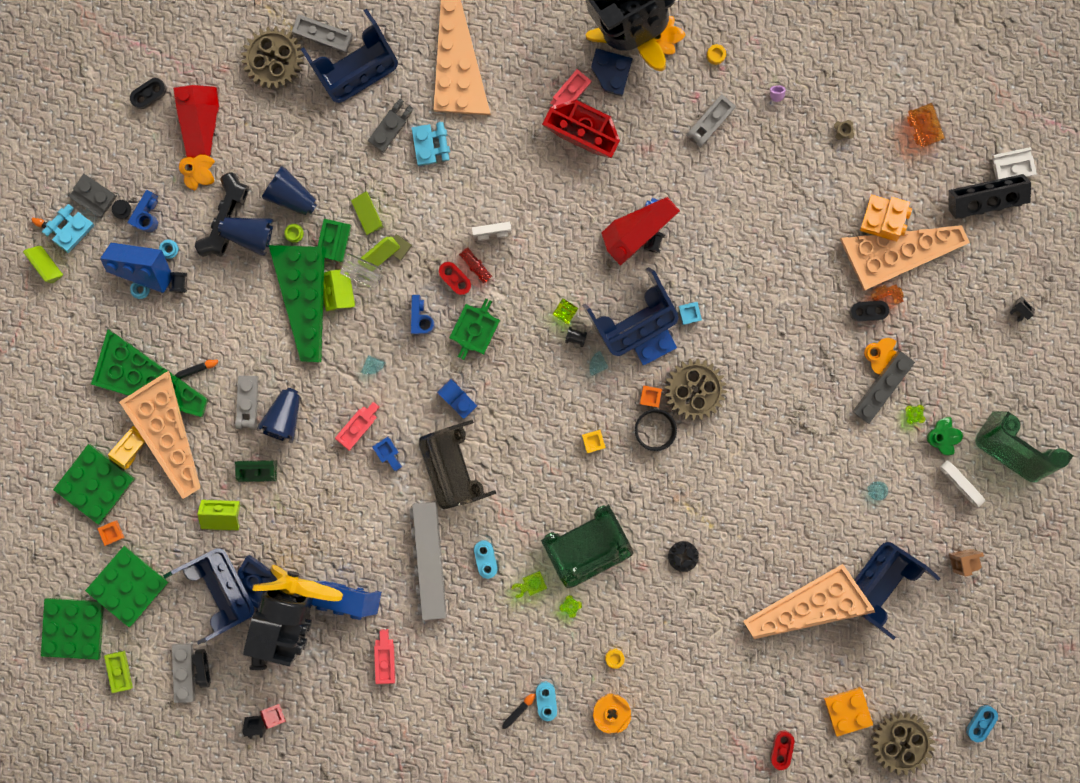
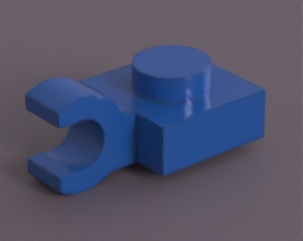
M389 436L372 446L382 463L388 460L394 471L402 468V465L395 457L399 451Z

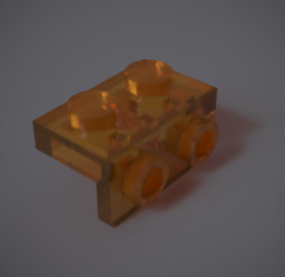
M933 103L908 111L907 121L910 127H914L916 134H913L917 145L920 144L924 148L946 139Z

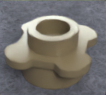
M851 120L837 121L834 124L837 133L835 138L837 140H842L843 138L852 139L854 137L853 122Z

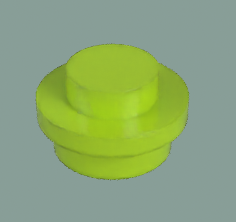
M290 224L286 227L284 235L289 242L298 243L302 240L304 231L298 224Z

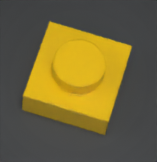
M601 430L582 435L587 453L606 448Z

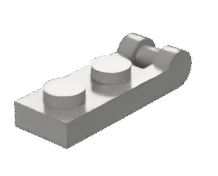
M721 94L686 136L690 139L693 138L701 148L736 106ZM700 128L705 132L703 136L697 133Z
M238 376L236 429L248 427L250 430H256L259 376ZM244 414H250V419L244 420Z

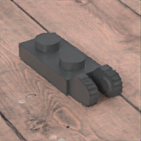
M399 99L392 110H389L368 139V142L383 153L403 128L407 118L413 111V107L409 105L401 117L396 114L403 105L404 101L402 99Z

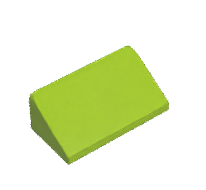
M367 191L351 200L366 235L384 228Z
M385 237L363 255L358 262L373 271L400 249V246L393 237Z
M42 246L28 248L23 251L45 282L53 284L63 276Z

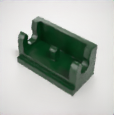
M277 460L235 461L236 481H277Z

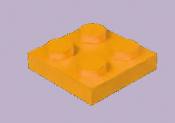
M861 687L824 698L832 727L837 737L873 726Z

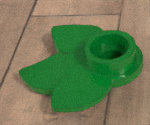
M945 417L937 421L935 429H932L927 435V442L932 447L938 448L943 455H953L955 453L953 445L960 443L963 439V433L957 428H952L951 417Z

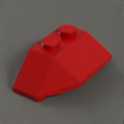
M578 100L551 106L542 123L544 127L558 137L593 154L611 159L620 142L611 116Z

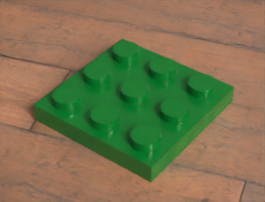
M88 444L53 490L100 525L134 482L135 478L93 445Z
M123 546L85 591L126 626L131 628L169 582L129 548Z
M45 598L41 656L100 659L104 606L96 600Z

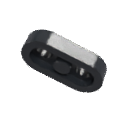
M159 78L148 80L131 92V104L138 109L147 108L166 94V84ZM160 86V90L155 92V88ZM144 97V101L139 103V98Z
M884 301L858 302L851 306L849 313L851 318L857 322L882 320L888 316L889 306ZM876 307L881 309L880 314L875 312ZM857 309L862 311L860 316L856 314Z
M195 650V654H192V663L196 666L197 672L195 673V683L200 688L210 687L211 678L206 650Z

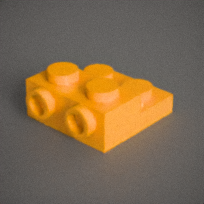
M871 194L860 231L897 242L900 236L905 235L907 225L904 222L905 219L910 218L912 208H909L910 202L892 196L889 200Z

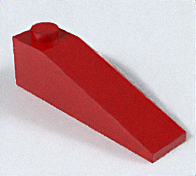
M200 85L174 87L176 109L186 156L195 158L201 154L210 157L213 134L216 129V117L220 107L217 87Z
M665 197L614 220L601 233L607 252L621 266L674 218L680 210L668 197Z

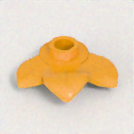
M669 16L667 27L659 34L660 38L656 39L666 55L675 54L674 44L680 42L685 37V32L681 28L674 26L675 19L673 16Z
M201 154L195 158H183L179 163V170L184 175L185 185L195 191L199 184H213L215 180L209 168L215 163V160ZM185 165H192V169L186 170Z
M883 338L878 343L867 345L864 350L865 358L871 362L872 370L878 375L881 374L896 354V351L893 350L896 345V340ZM872 349L877 351L875 356L870 354Z

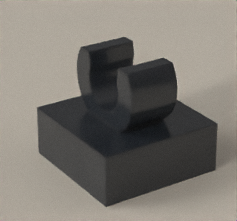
M1021 296L1016 300L1015 306L1011 308L1010 314L1020 312L1021 315L1017 318V321L1020 322L1024 317L1029 320L1034 316L1035 309Z
M245 717L242 730L244 737L248 736L249 739H252L254 735H259L260 738L263 737L265 725L262 717Z

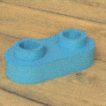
M481 540L474 547L478 572L483 578L490 579L497 573V562L492 544L487 540ZM485 547L487 553L482 554L480 548ZM490 566L491 571L485 572L484 567Z
M544 681L539 683L536 688L538 714L542 720L551 721L557 716L555 688L552 683ZM547 689L549 694L543 695L542 691ZM550 709L551 713L547 715L544 713V710Z

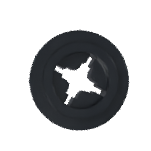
M680 541L670 548L668 560L675 570L688 572L694 569L698 563L699 553L690 542ZM686 549V555L689 558H691V560L685 559L681 565V558L678 557L676 554H683V552H685Z

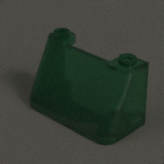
M993 411L975 438V443L981 450L1029 482L1041 481L1064 468L1074 456L1061 448L1047 449L1046 452L1041 453L1017 437L1016 434L1020 430L1021 423L1016 416L1008 411Z
M609 504L598 507L593 515L594 519L562 536L551 532L541 540L560 580L566 588H573L630 558L634 554Z

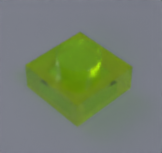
M562 298L552 315L569 325L579 308Z

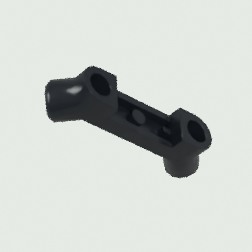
M233 172L226 173L220 178L226 195L224 201L221 200L219 203L217 218H214L212 221L211 234L195 242L196 251L202 257L212 253L220 257L224 255L230 240L221 237V232H218L220 220L224 221L225 217L231 218L236 202L244 205L247 198L249 186L240 183L237 175Z

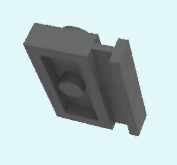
M83 173L68 197L99 218H103V214L109 209L117 195Z

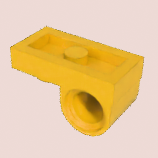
M135 426L131 427L108 454L109 459L124 470L131 466L136 458V453L146 443Z

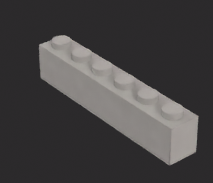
M437 501L412 504L413 508H410V519H414V527H411L412 539L415 538L416 546H413V556L417 558L418 564L414 567L415 577H419L416 593L421 599V604H418V614L422 615V620L446 618L447 612Z

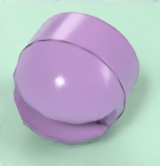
M779 85L772 86L770 88L771 99L774 102L782 101L785 97L786 89Z

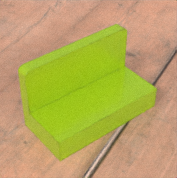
M348 269L324 272L323 298L326 312L355 307L350 271Z
M201 500L197 514L200 528L206 530L238 531L240 501Z

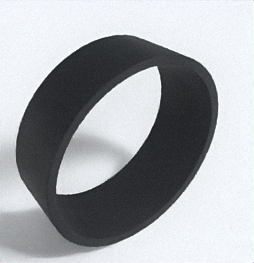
M648 410L638 418L635 424L637 441L642 447L650 451H661L668 448L674 442L677 435L675 420L664 410ZM650 413L662 414L671 423V437L664 445L659 447H650L644 444L638 435L640 420Z

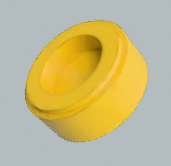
M719 44L712 45L707 51V60L713 65L721 64L726 58L725 48Z
M614 648L606 653L605 661L610 668L617 669L624 664L625 658L621 650Z

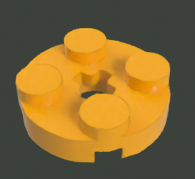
M609 693L599 698L595 703L593 718L596 726L601 731L609 734L619 733L628 727L631 721V710L628 702L623 697ZM615 709L617 716L615 718H608L609 713L607 711Z

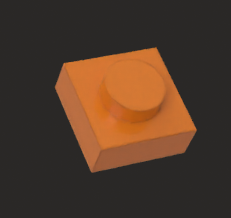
M643 385L639 404L659 408L662 389Z
M117 520L97 528L104 546L125 538Z

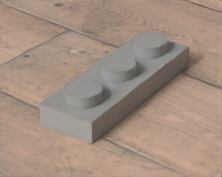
M298 14L292 29L294 35L347 53L353 37L352 33Z
M193 643L172 645L174 703L195 701L194 665L192 663Z

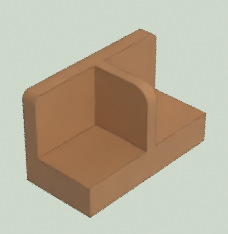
M967 549L949 553L953 572L964 577L973 575V571L981 569L979 557L984 556L983 552Z

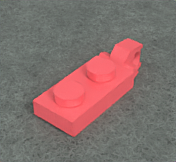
M576 69L553 96L550 104L557 106L577 100L592 81Z
M372 402L368 408L363 406L344 426L335 439L350 451L375 422L374 420L377 417L374 414L380 406L375 402Z
M381 629L380 640H376L374 646L375 684H395L393 639H389L388 629Z

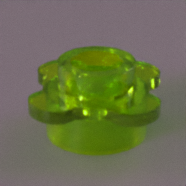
M907 406L905 408L906 422L910 425L915 422L924 423L926 420L923 415L924 406Z
M567 595L566 600L560 605L559 609L561 612L567 613L570 618H574L578 609L582 608V603L573 599L572 595Z

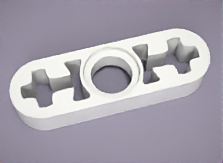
M946 461L940 466L941 471L974 506L979 508L986 501L951 462Z

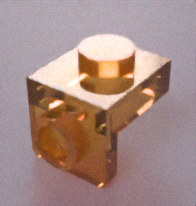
M886 284L875 288L876 292L871 294L873 301L891 295L895 304L904 302L903 291L900 287H897V284L886 287Z

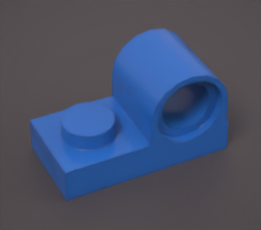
M146 189L127 223L148 233L155 231L158 227V220L149 212L157 205L158 196ZM149 218L150 224L144 227L143 221Z
M412 295L411 334L414 335L430 334L435 329L434 320L428 315H421V311H424L425 302L421 300L420 295ZM423 320L430 321L429 329L423 330L420 325Z
M452 379L437 391L463 419L477 407L471 398Z

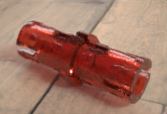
M469 247L459 254L470 267L469 270L473 271L483 284L493 277L483 266L481 259L478 260Z

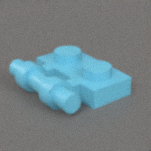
M444 122L436 123L437 131L433 132L430 124L411 127L418 166L437 163V155H441L443 162L450 160V147L447 146V130L444 128ZM433 139H439V148H434Z
M69 204L64 209L61 208L57 212L58 215L52 221H48L42 231L47 237L52 232L55 233L56 236L52 241L67 253L94 227V224L79 212L72 217L70 213L74 208ZM63 220H66L68 223L62 229L58 228V225Z

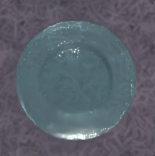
M874 481L868 486V495L874 500H883L888 495V487L883 482Z

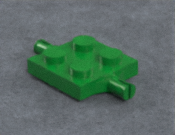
M485 298L481 308H474L465 304L449 337L462 346L457 357L465 360L469 350L485 354L501 321L491 316L488 312L492 304L491 300L488 302V299Z

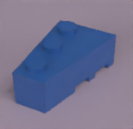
M111 242L100 258L106 272L161 293L165 292L172 281V276H170L171 270L162 250Z
M314 581L339 590L343 594L340 601L313 598L312 605L316 606L317 610L327 611L329 609L333 610V614L344 615L345 613L349 614L350 618L361 620L362 617L378 614L382 592L364 591V588L358 587L354 589L346 587L344 584Z

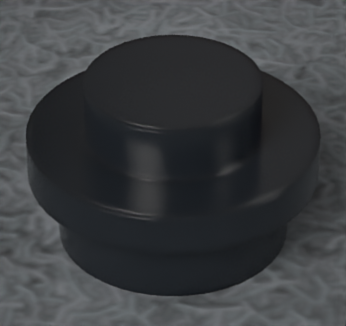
M117 200L112 205V213L116 218L125 219L131 214V205L125 200Z

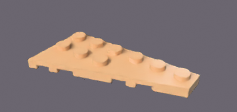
M441 0L434 112L491 115L461 0Z
M962 225L906 231L905 235L900 236L897 242L876 235L840 238L863 291L970 243Z
M167 371L119 403L182 499H184L201 487L170 372Z
M842 564L743 622L753 639L871 614L875 613V610Z

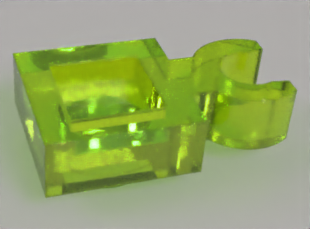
M540 570L523 577V584L514 583L511 586L512 589L516 587L521 589V592L515 595L516 598H521L527 591L532 596L548 589Z

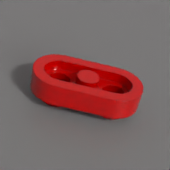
M452 262L441 264L439 275L447 285L458 295L469 293L471 282L467 276ZM451 269L452 274L446 275L445 271ZM459 283H465V288L459 289Z
M786 730L779 731L774 737L770 761L777 770L787 769L792 759L795 740L793 735ZM782 737L787 738L785 743L781 742ZM783 756V760L779 762L777 757Z

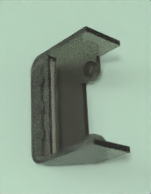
M473 420L453 425L419 438V447L436 500L442 509L472 503L497 494L496 490L484 493L483 485L478 480H470L459 444L463 443L466 437L463 427L473 424Z

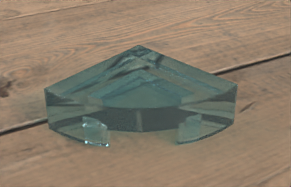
M601 351L597 352L590 361L589 371L591 376L609 368Z
M368 355L361 373L375 374L384 368L386 362Z

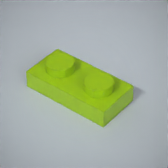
M125 650L104 655L111 692L116 693L132 689L133 685Z

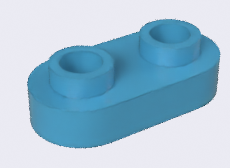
M988 705L981 706L967 726V736L974 742L984 741L998 720L997 711ZM988 712V717L984 718V713ZM978 728V733L974 734L973 730Z

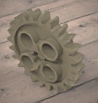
M268 26L266 32H263L260 28V35L253 32L254 39L247 38L250 44L243 45L247 52L241 53L246 58L241 62L243 65H247L243 69L245 72H249L247 76L250 79L254 78L253 82L255 84L260 82L262 88L266 84L269 90L272 89L273 85L279 90L280 84L286 88L287 81L293 84L292 77L299 78L296 71H303L299 64H304V61L300 59L304 54L299 51L302 46L297 44L298 39L296 37L292 39L293 35L291 32L286 35L284 28L280 32L277 26L274 27L273 31ZM268 42H271V48L267 50L264 49V45ZM283 50H290L287 56H281ZM257 52H263L270 57L276 56L278 60L288 62L289 64L284 65L275 59L270 60L267 56L257 54ZM259 60H265L262 67L256 66ZM277 67L283 68L280 74H274V70Z
M697 358L695 364H693L692 360L688 359V365L682 361V368L674 366L676 373L670 371L669 374L672 376V379H666L670 385L664 387L669 390V393H666L665 396L671 398L667 404H674L671 410L679 409L678 416L685 413L684 419L691 415V419L695 421L696 415H698L699 419L703 420V414L710 418L709 412L717 413L715 407H722L719 400H725L721 394L727 393L726 390L722 389V386H725L727 383L720 381L724 375H717L720 369L713 370V363L706 366L707 360L700 364V360ZM690 371H695L698 375L697 380L694 382L688 378ZM705 375L706 378L698 387L700 392L694 393L690 402L686 404L685 401L693 392L691 387L697 386L701 377ZM708 381L713 384L711 392H706L704 389V385ZM679 387H685L687 390V395L683 398L677 394ZM697 397L703 401L701 408H696L693 404L694 399Z
M898 711L897 717H895L893 713H890L889 720L884 716L883 724L877 722L880 726L879 729L873 728L877 735L871 736L876 741L870 744L872 748H875L872 753L878 756L876 761L878 763L882 762L881 766L884 769L888 767L890 773L895 769L897 775H900L901 771H903L907 776L908 770L915 774L916 767L923 770L921 764L928 765V762L925 760L926 757L932 758L929 751H934L935 749L930 744L935 743V740L929 737L933 735V732L927 731L930 726L923 724L924 720L922 718L917 720L918 716L916 714L910 717V713L906 711L903 716ZM901 726V732L894 734L895 728ZM918 734V741L912 742V737ZM889 744H893V749L887 752L886 747ZM907 752H911V757L904 760V755Z

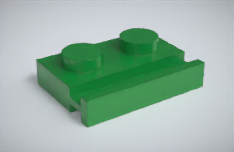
M329 219L323 220L317 247H325V259L344 262L352 227L351 224Z

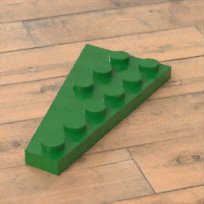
M268 245L300 361L322 362L325 247Z
M107 329L91 385L129 396L168 370L113 331ZM170 372L180 411L203 417L208 398Z

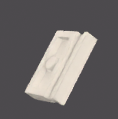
M1031 147L991 156L994 163L993 168L996 180L1024 174L1026 177L1037 174L1034 159L1031 155Z
M510 222L472 227L474 239L478 238V241L489 240V236L497 235V238L508 237V233H512Z

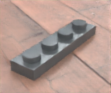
M898 350L852 412L870 424L914 365L915 361Z

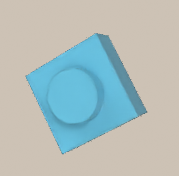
M698 302L678 306L682 325L702 320Z

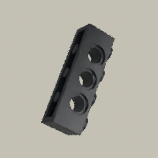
M1024 174L951 189L948 195V210L955 219H963L967 216L982 215L990 211H1000L1004 208L1019 207L1023 204L1031 203V181Z

